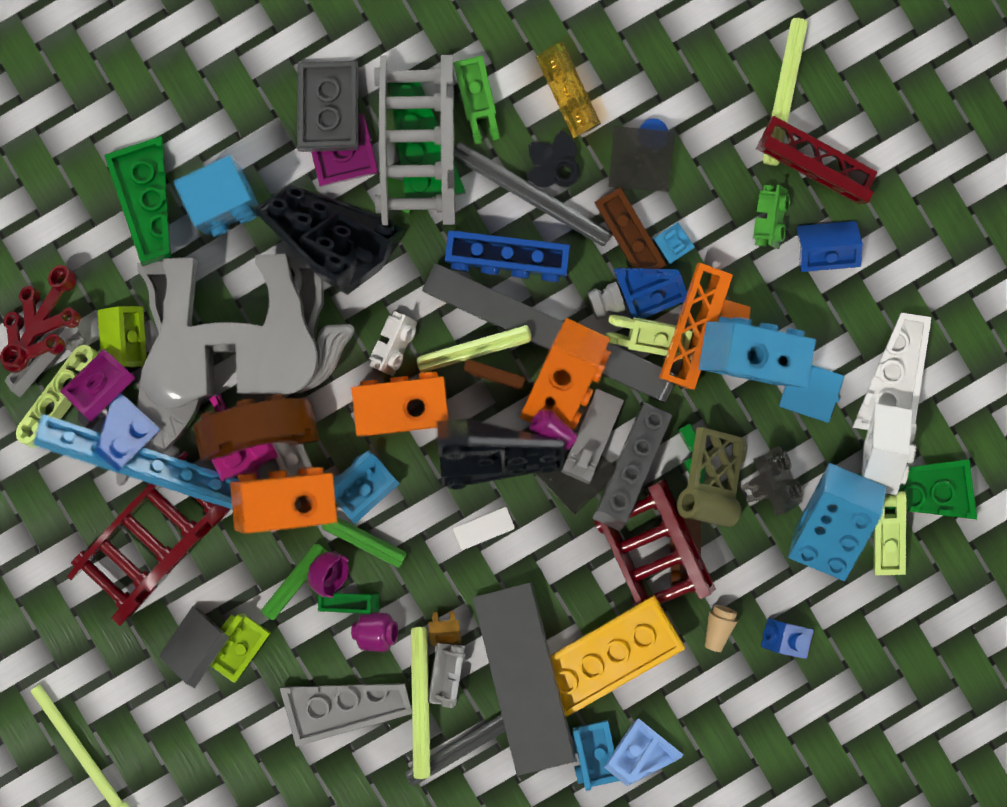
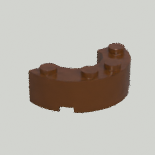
M284 394L272 395L267 397L266 401L255 403L254 399L238 401L235 408L221 412L212 411L200 415L201 420L193 426L201 461L228 457L241 450L265 444L288 443L289 446L318 442L320 439L312 402L307 400V397L285 399Z

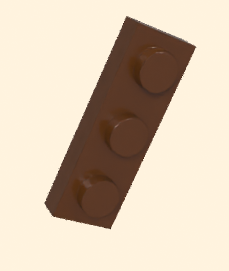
M621 187L594 202L631 268L661 269L666 266Z

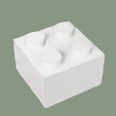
M875 404L863 444L861 476L886 486V494L897 495L900 484H906L909 466L906 465L907 463H913L915 445H910V442L914 441L916 423H911L912 410Z

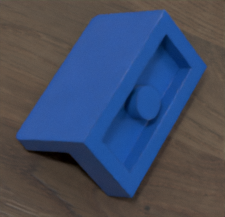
M856 221L797 226L801 272L861 267L863 243Z

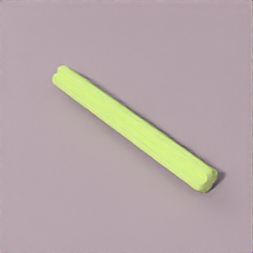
M793 18L790 24L772 116L788 123L808 25L807 20L802 18ZM775 126L771 136L784 143L786 132ZM764 154L763 163L777 166L780 163Z
M414 627L411 629L413 776L415 779H427L430 777L428 630L425 627Z

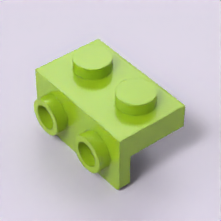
M243 612L239 613L236 617L231 614L223 624L221 630L229 638L210 665L234 683L237 682L271 634L270 631Z

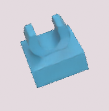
M676 223L653 239V242L669 265L695 248L679 223Z

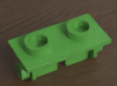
M764 185L763 190L759 192L757 212L767 213V219L756 218L753 239H755L756 246L767 247L768 241V245L779 249L780 242H783L785 239L786 226L783 224L784 214L788 212L790 207V195L788 190L781 185H777V188Z

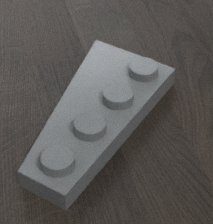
M405 683L280 687L296 747L412 714V705Z

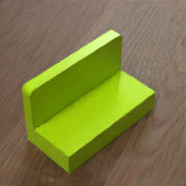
M118 306L98 310L100 352L105 349L124 368L143 367L147 359L143 306Z

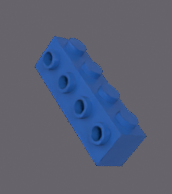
M448 230L445 263L451 264V269L468 272L469 267L481 268V273L499 275V270L511 271V277L529 279V274L541 275L542 281L559 282V277H566L570 245Z

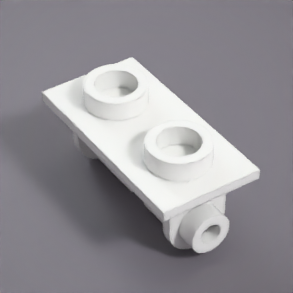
M396 311L393 312L392 316L388 315L380 335L389 338L387 344L379 340L377 341L369 358L372 360L369 366L394 376L396 370L402 365L403 354L408 343L415 336L417 321Z

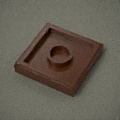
M466 359L463 368L467 374L517 390H522L525 377Z

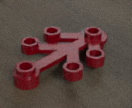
M58 265L50 271L48 282L52 288L37 313L36 304L40 300V293L31 286H25L19 293V299L23 305L24 318L16 312H9L4 317L3 324L7 329L8 345L3 348L0 360L7 371L18 373L25 369L30 359L46 352L54 355L61 353L65 347V341L56 334L48 335L42 342L33 345L32 343L36 337L64 325L72 329L80 323L81 315L72 308H65L60 314L48 318L63 292L72 290L76 284L74 272L66 266ZM25 323V333L20 339L19 331L23 328Z

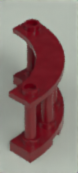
M184 451L177 459L185 461L189 455ZM150 483L109 525L87 552L81 551L72 560L71 564L74 568L67 577L73 580L80 572L84 571L116 601L115 606L119 609L111 619L121 626L156 589V584L164 575H168L187 555L186 552L228 514L231 510L230 508L195 498L205 508L203 511L206 513L196 524L193 520L190 522L157 491L160 486ZM147 499L181 530L180 534L183 538L173 548L165 547L132 516ZM122 525L127 527L157 556L156 560L159 563L149 574L137 568L109 541ZM100 551L106 554L134 581L133 585L136 589L131 594L129 592L124 593L92 563Z

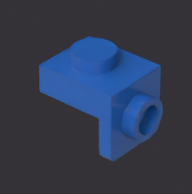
M768 618L763 631L761 647L776 653L807 659L814 630Z

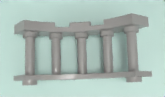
M441 55V67H435V70L387 71V56H380V68H374V84L379 86L381 195H375L376 213H381L382 225H388L389 210H436L437 213L442 212L443 225H455L453 55ZM435 82V85H441V93H435V96L387 97L388 83ZM435 108V112L441 111V126H435V130H387V109ZM387 142H435V145H441V161L435 162V165H387ZM388 177H435L436 180L442 181V194H436V197L389 198Z

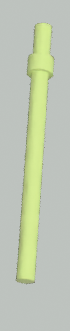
M41 684L33 688L30 692L111 807H130L126 801L122 802Z

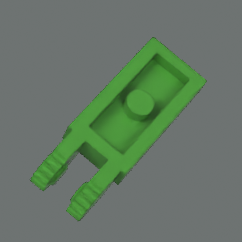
M483 55L453 62L467 122H470L474 143H482L481 131L478 129L476 120L487 117L491 137H493V140L500 139L495 119L497 113Z

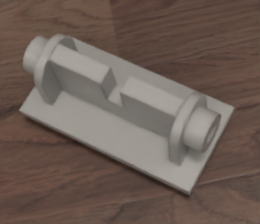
M437 643L428 703L442 704L443 707L448 708L456 706L463 657H465V646Z

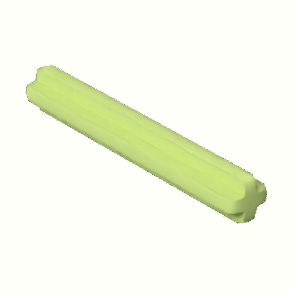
M525 325L419 356L417 358V365L420 372L424 373L466 361V359H473L529 343L532 340L531 331Z

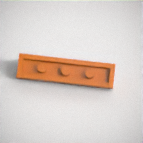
M697 263L659 376L660 379L675 383V385L685 389L695 390L701 372L698 368L706 322L718 321L733 274ZM703 272L711 274L705 293L700 285ZM702 300L696 322H694L690 313L692 304ZM692 329L693 333L689 349L685 351L680 340L684 332ZM683 358L678 378L669 375L673 362Z

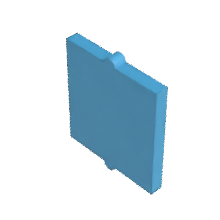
M811 365L808 387L785 386L778 407L829 423L835 403L840 401L838 394L844 376Z

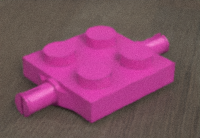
M221 394L214 395L209 399L215 411L228 410ZM265 444L241 450L228 457L211 459L220 476L221 482L241 474L256 473L258 479L260 476L257 470L263 464L275 460L278 455L273 444Z

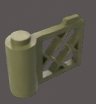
M697 427L688 486L681 492L677 501V509L682 517L724 527H732L738 522L741 515V506L736 499L741 463L745 462L747 445H744L745 438L704 427ZM706 436L710 437L714 446L708 453L705 449ZM732 442V455L728 458L724 447ZM718 455L722 465L715 471L711 460ZM705 467L709 478L701 484L699 483L700 473ZM725 472L728 477L726 489L723 488L719 480Z

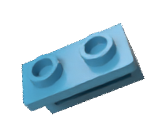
M368 450L364 454L357 456L353 460L352 465L342 474L333 478L335 502L347 517L356 524L400 483L385 465Z
M608 720L572 727L574 735L571 736L575 754L578 753L580 765L574 766L578 784L584 783L585 790L588 791L592 790L591 787L620 781L604 768L614 752Z

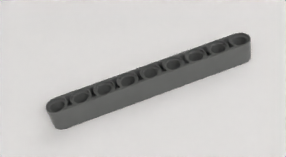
M435 263L422 289V292L506 331L526 325L529 327L532 335L530 342L551 351L564 323ZM608 343L606 349L611 351L602 375L666 403L675 383L659 378L662 367ZM670 371L669 375L678 378V375Z

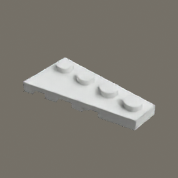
M907 313L899 314L852 428L868 430L875 404L912 410L911 423H916L931 317Z

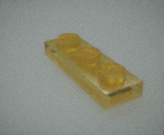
M563 42L554 44L536 56L573 138L580 137L599 126L601 122Z

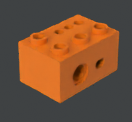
M565 318L519 418L531 423L541 409L547 412L552 410L570 429L575 430L582 415L577 410L580 404L586 407L593 393V389H590L589 385L591 381L598 383L611 351L606 349L610 338Z
M437 372L420 373L418 380L408 381V376L390 378V383L378 384V379L360 381V386L351 387L357 436L437 428V421L450 420L445 378L438 377ZM414 400H422L425 405V411L419 417L412 416L409 411V406Z
M323 467L298 468V474L287 475L286 470L270 471L267 478L258 479L256 473L238 475V481L230 482L235 531L253 533L337 523L332 473L323 472ZM300 496L302 505L300 509L296 510L295 501Z

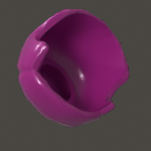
M325 552L316 556L307 572L308 584L311 589L322 597L333 598L334 592L339 590L347 580L349 572L348 559L336 552Z

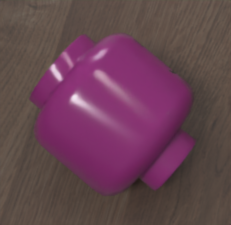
M373 612L372 614H361L358 621L352 625L351 636L353 640H356L360 650L386 652L391 648V645H395L397 642L398 624L387 613Z

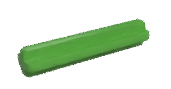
M337 517V523L322 524L323 530L397 568L402 565L406 557L405 551Z
M318 543L314 544L264 605L261 612L268 619L274 620L307 580V572L316 556L328 552L323 546Z

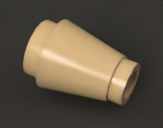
M714 605L713 611H709L705 643L707 649L722 652L738 622L735 610L722 605Z

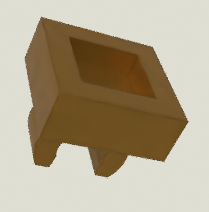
M450 611V619L448 621H439L438 612L433 613V622H429L431 646H437V643L461 644L459 620H456L454 611Z

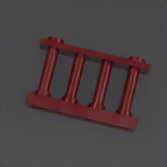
M666 479L648 487L650 491L648 497L635 502L629 516L631 518L652 508L658 509L663 519L661 525L623 541L618 530L594 520L599 532L605 534L634 597L632 600L633 607L655 595L659 604H662L691 591L692 593H697L700 600L711 595L716 590L685 520L678 512L677 503ZM664 536L671 537L676 547L673 553L635 568L629 551ZM676 564L684 565L688 573L685 581L648 596L641 579Z

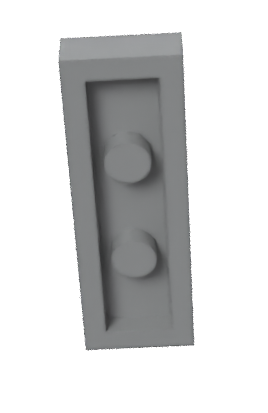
M64 325L45 333L37 343L44 341L50 334H56L65 341L64 348L73 352L85 341V338L78 331V326L71 329ZM46 352L30 359L28 365L22 371L10 373L4 380L10 391L21 397L56 355Z
M596 388L577 431V439L570 448L561 469L562 473L587 484L590 483L624 400Z

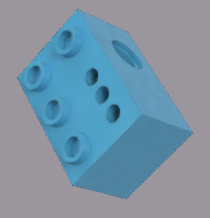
M230 155L174 181L194 226L207 236L212 234L213 237H218L230 230L229 226L238 221L241 224H245L257 218L255 208L259 203L242 167Z
M719 317L718 322H706L698 370L779 386L808 387L816 339L804 337L805 331L787 329L786 333L778 331L777 325L760 323V327L751 326L752 320L733 317V319Z
M829 463L794 528L788 558L845 581L882 516L886 486Z

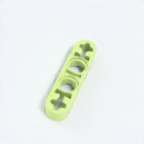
M80 345L71 353L19 423L16 430V438L19 442L31 448H37V446L33 445L39 423L38 420L42 414L45 415L47 405L54 402V409L47 416L61 420L72 405L60 392L63 389L64 382L70 377L73 379L77 375L74 371L80 372L99 354L98 351L87 345Z

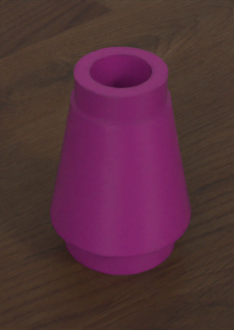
M541 409L530 424V430L535 435L561 440L564 442L566 450H569L577 439V434L552 410L547 412Z

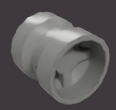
M617 282L608 284L602 292L598 289L587 291L596 320L605 317L607 311L618 313L625 310Z

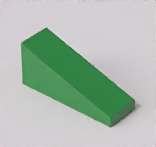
M334 593L333 598L318 595V611L361 614L380 612V593Z

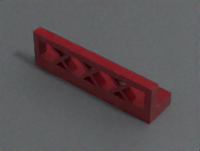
M775 116L771 117L756 150L859 205L869 203L874 191L870 190V187L878 173L877 171ZM775 126L786 132L788 144L771 136ZM793 136L799 138L800 140L794 141ZM802 142L810 144L815 157L811 158L797 150L795 144ZM819 150L825 152L826 154L820 155ZM828 156L836 158L841 171L837 172L824 165L822 158ZM845 164L851 166L852 168L846 169ZM858 170L866 174L867 177L863 185L851 180L848 172Z

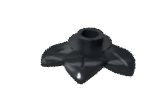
M559 131L552 145L543 142L530 143L529 156L535 167L526 175L529 181L539 187H549L553 184L560 187L574 185L579 179L580 168L575 161L577 147L572 138L567 133ZM567 167L571 174L569 177L563 178L560 176L559 170Z

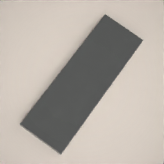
M532 582L473 597L516 775L520 776L576 762L577 759Z

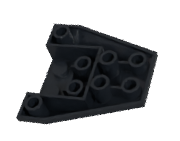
M289 185L255 208V213L323 281L346 295L350 294L382 269L405 231L389 219L388 225H382V216L294 185Z
M469 419L437 421L442 487L459 490L465 488L466 485L538 472L550 473L563 468L564 442L561 440Z

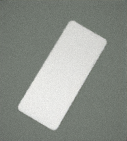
M503 507L457 526L453 531L460 548L465 550L511 531L515 527L507 508Z

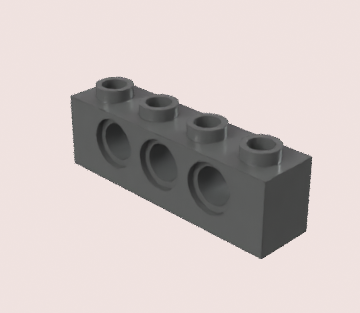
M647 403L643 404L636 415L592 519L618 531L627 523L672 418L671 414Z

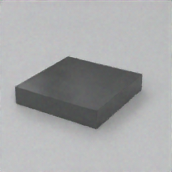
M192 606L159 657L187 685L195 688L229 636L201 610Z

